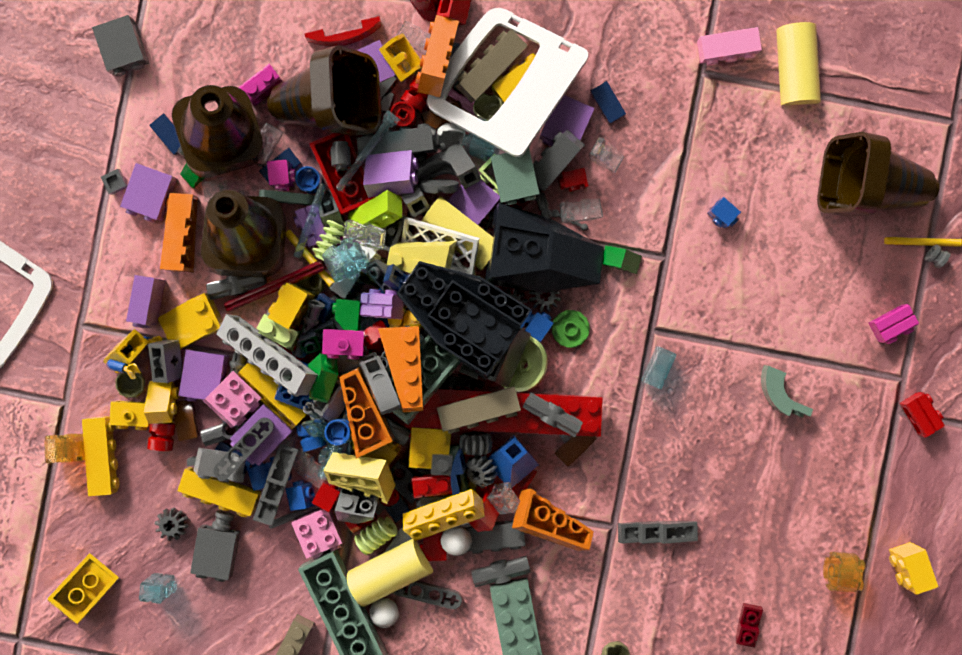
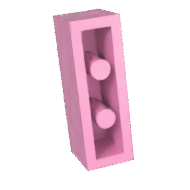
M758 27L701 36L697 41L700 64L706 63L707 65H715L718 61L722 60L733 62L740 57L752 59L762 50Z

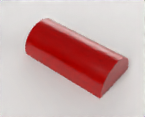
M333 133L309 143L341 215H347L374 198H368L363 186L364 170L348 135ZM335 141H346L350 147L351 166L346 171H336V168H333L331 165L330 148Z

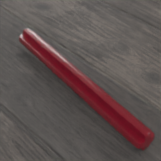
M323 260L316 261L224 303V307L227 312H231L278 291L286 283L294 284L324 271L326 264Z

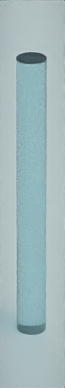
M320 183L294 257L300 259L302 257L327 185Z

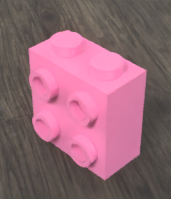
M232 371L203 402L232 428L235 425L239 427L247 419L244 415L249 410L254 412L259 407L258 401L261 397Z
M320 508L295 519L291 523L306 559L311 556L313 559L318 558L324 554L323 551L328 549L334 551L340 548L345 540L332 509L330 512H327Z

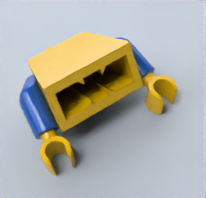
M134 329L103 359V362L109 370L115 373L127 372L130 379H136L135 373L141 372L136 364L130 363L145 346L163 339L161 336H156L152 339L142 336Z

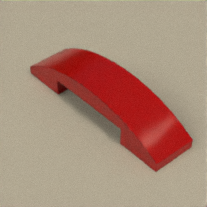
M380 16L361 20L362 28L329 36H326L324 30L321 29L304 33L309 43L328 47L344 46L367 38L382 26Z

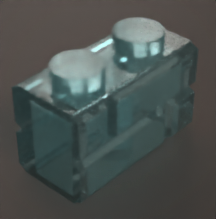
M656 346L641 381L655 388L662 389L665 383L664 380H666L677 354Z
M160 573L150 575L140 584L139 600L141 602L151 601L152 603L161 604L172 593L176 592L177 582L174 575L165 574L163 576Z

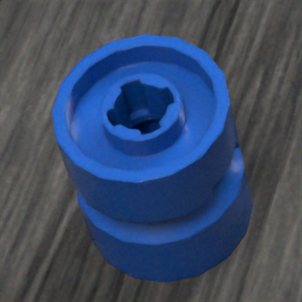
M304 166L296 172L295 182L302 191L307 194H316L321 191L324 179L315 168Z
M347 419L332 420L325 427V438L330 444L342 445L352 439L350 423Z
M312 420L295 426L298 436L302 437L300 444L303 452L327 445L324 434L320 432L322 430L321 423H316Z

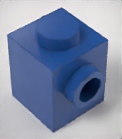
M725 197L720 198L707 212L713 218L712 222L720 228L735 225L739 220L737 216L741 213Z
M537 312L535 315L531 314L526 321L528 326L525 331L531 333V337L541 342L553 325V322L550 321L552 317L545 312L541 314Z
M304 480L292 482V486L285 488L290 511L306 509L314 505L312 501L315 498V490L312 482L304 483Z

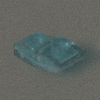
M313 419L301 424L309 435L314 438L322 436L323 440L329 443L324 434L327 422Z

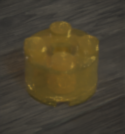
M83 434L45 436V464L85 461Z
M829 552L830 557L825 558L823 565V576L828 579L829 583L826 584V587L830 591H862L864 586L862 580L863 571L865 570L864 560H861L855 553Z

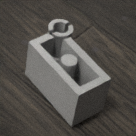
M336 380L327 403L314 400L313 402L316 405L312 402H307L305 405L308 408L303 407V412L308 414L314 422L322 423L325 419L329 422L335 420L346 407L340 380Z
M198 448L194 472L199 478L203 479L215 477L213 473L214 467L227 452ZM231 453V458L234 461L242 459V456L239 458L237 453ZM227 458L224 459V461H227L224 467L218 466V473L220 475L223 473L227 475L226 470L230 465L232 468L235 467ZM246 460L227 479L220 481L243 482Z

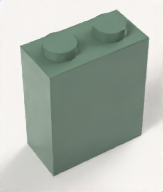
M529 148L521 157H514L508 153L491 156L501 203L510 206L517 204V200L524 199L525 202L536 200L539 190Z

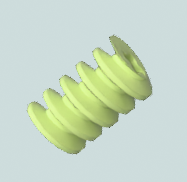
M327 220L326 223L330 228L323 227L326 235H319L323 242L316 241L319 249L313 248L312 251L316 254V258L333 265L329 258L337 257L333 250L340 251L337 243H344L340 237H347L344 229H349L334 221Z
M379 517L377 522H372L371 526L366 527V531L362 530L360 535L356 534L354 540L360 551L365 555H369L377 550L380 545H384L386 541L395 537L398 534L397 527L390 518L386 517L384 520L382 517Z

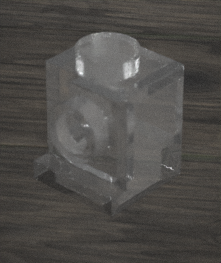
M510 482L495 484L487 498L499 514L515 513L520 503L519 498L510 488Z

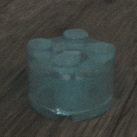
M478 117V119H480V120H482V121H489V120L484 119V118H482V117ZM471 133L469 135L466 134L462 141L467 154L486 162L488 161L487 156L491 158L496 149L495 146Z
M355 238L340 241L341 245L336 248L332 245L322 255L324 263L335 283L347 278L349 280L358 278L360 276L359 272L370 265L367 256Z

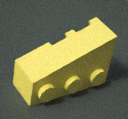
M457 241L397 243L390 247L387 265L394 264L400 270L408 273L413 271L419 261L450 269Z
M332 453L324 469L329 484L349 491H353V489L365 492L364 496L369 498L371 495L382 498L381 502L386 504L396 486L387 460L381 458L375 459L361 456L356 459L354 455Z

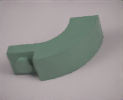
M764 365L761 373V386L769 404L778 412L790 416L791 412L802 418L804 415L811 416L812 408L791 400L786 394L784 379L787 373Z

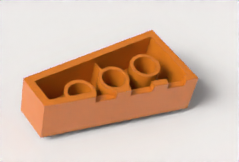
M436 15L435 22L430 23L428 33L431 34L430 39L426 38L424 50H427L426 56L422 55L420 62L422 71L418 72L415 82L419 84L418 92L441 97L459 21Z
M170 193L169 198H167V217L165 220L160 263L161 270L194 273L198 197L193 194Z
M419 326L378 328L403 412L424 411Z
M358 367L340 376L357 459L392 442L394 435L384 415H381L361 368Z
M533 489L520 492L512 525L513 529L576 551L590 550L593 530L575 518L568 516L565 511L552 505L549 500L536 494L537 492Z

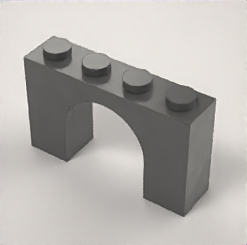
M458 141L445 150L420 162L419 169L416 170L418 183L414 187V193L401 194L414 218L430 209L420 189L421 181L430 180L442 174H452L459 179L464 189H467L482 179L476 166Z

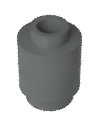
M335 141L330 148L331 165L333 168H336V171H346L351 166L350 147L346 141Z

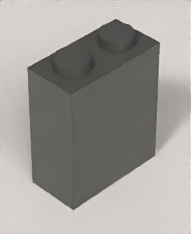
M129 15L92 27L105 68L113 76H122L126 74V71L132 69L140 70L144 68V65L149 64L135 20Z
M201 525L197 532L190 574H196L198 578L213 577L215 578L214 580L219 582L229 580L233 576L240 531L233 529L221 531L210 525Z

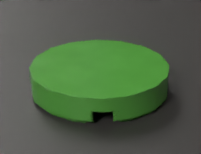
M566 310L559 313L554 318L552 325V335L555 341L567 348L582 345L589 335L588 320L581 312L575 310Z

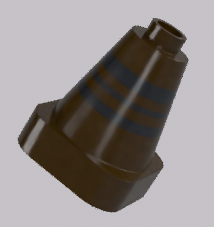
M340 45L316 50L311 56L309 68L276 85L272 89L267 100L268 110L272 116L284 124L320 127L324 131L349 136L374 133L381 124L380 79L377 64L369 54Z
M207 85L197 89L193 95L180 99L174 105L172 121L186 163L195 175L210 178L252 166L261 159L264 151L262 135L250 99L242 89L235 86L219 87ZM215 101L218 104V108L214 111H208L205 105Z
M856 132L835 136L826 146L817 204L823 213L844 217L873 215L880 210L920 208L937 197L940 185L931 170L891 151V143L886 136Z
M222 190L214 194L210 198L205 210L201 244L202 259L210 270L221 276L266 278L276 274L283 264L287 225L286 216L280 204L269 197L245 196L234 190ZM232 207L234 208L229 214L224 215L222 213L226 209L232 210Z

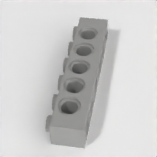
M226 314L216 334L223 339L222 342L235 348L237 354L248 358L247 361L250 364L261 368L260 371L274 378L276 384L286 387L289 394L293 396L308 395L318 376L317 373L271 339L258 333L259 330L240 316Z

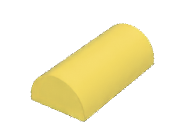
M799 22L779 27L776 32L781 106L820 103L816 24Z
M440 196L427 211L422 222L480 238L475 266L483 270L491 259L493 237ZM447 235L443 237L446 242L455 241L452 236ZM462 242L467 251L473 249V242ZM457 245L455 247V250L461 255H463V252Z
M411 539L349 570L347 573V583L356 602L365 607L432 574L433 569L417 541Z

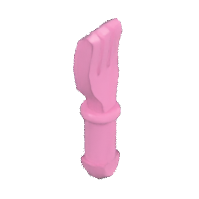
M451 88L448 95L455 99L456 102L459 101L466 111L474 115V102L471 103L466 97H462L461 93L459 94Z

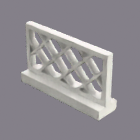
M406 217L404 219L401 243L417 242L415 238L419 235H422L426 242L438 240L446 242L443 237L447 235L452 236L457 241L456 246H459L463 255L456 257L455 254L453 255L450 269L475 275L476 270L474 268L480 238ZM409 224L416 226L419 233L413 236L409 230ZM428 230L434 231L437 238L431 241L425 232ZM462 242H473V249L467 251ZM466 257L470 262V267L463 266L459 260Z

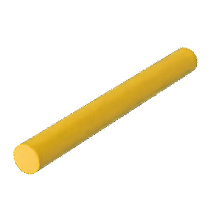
M288 230L286 237L309 264L316 262L317 260L295 234ZM326 270L319 272L318 274L331 287L334 283L333 278Z
M885 237L884 244L934 246L938 244L939 246L962 247V239Z

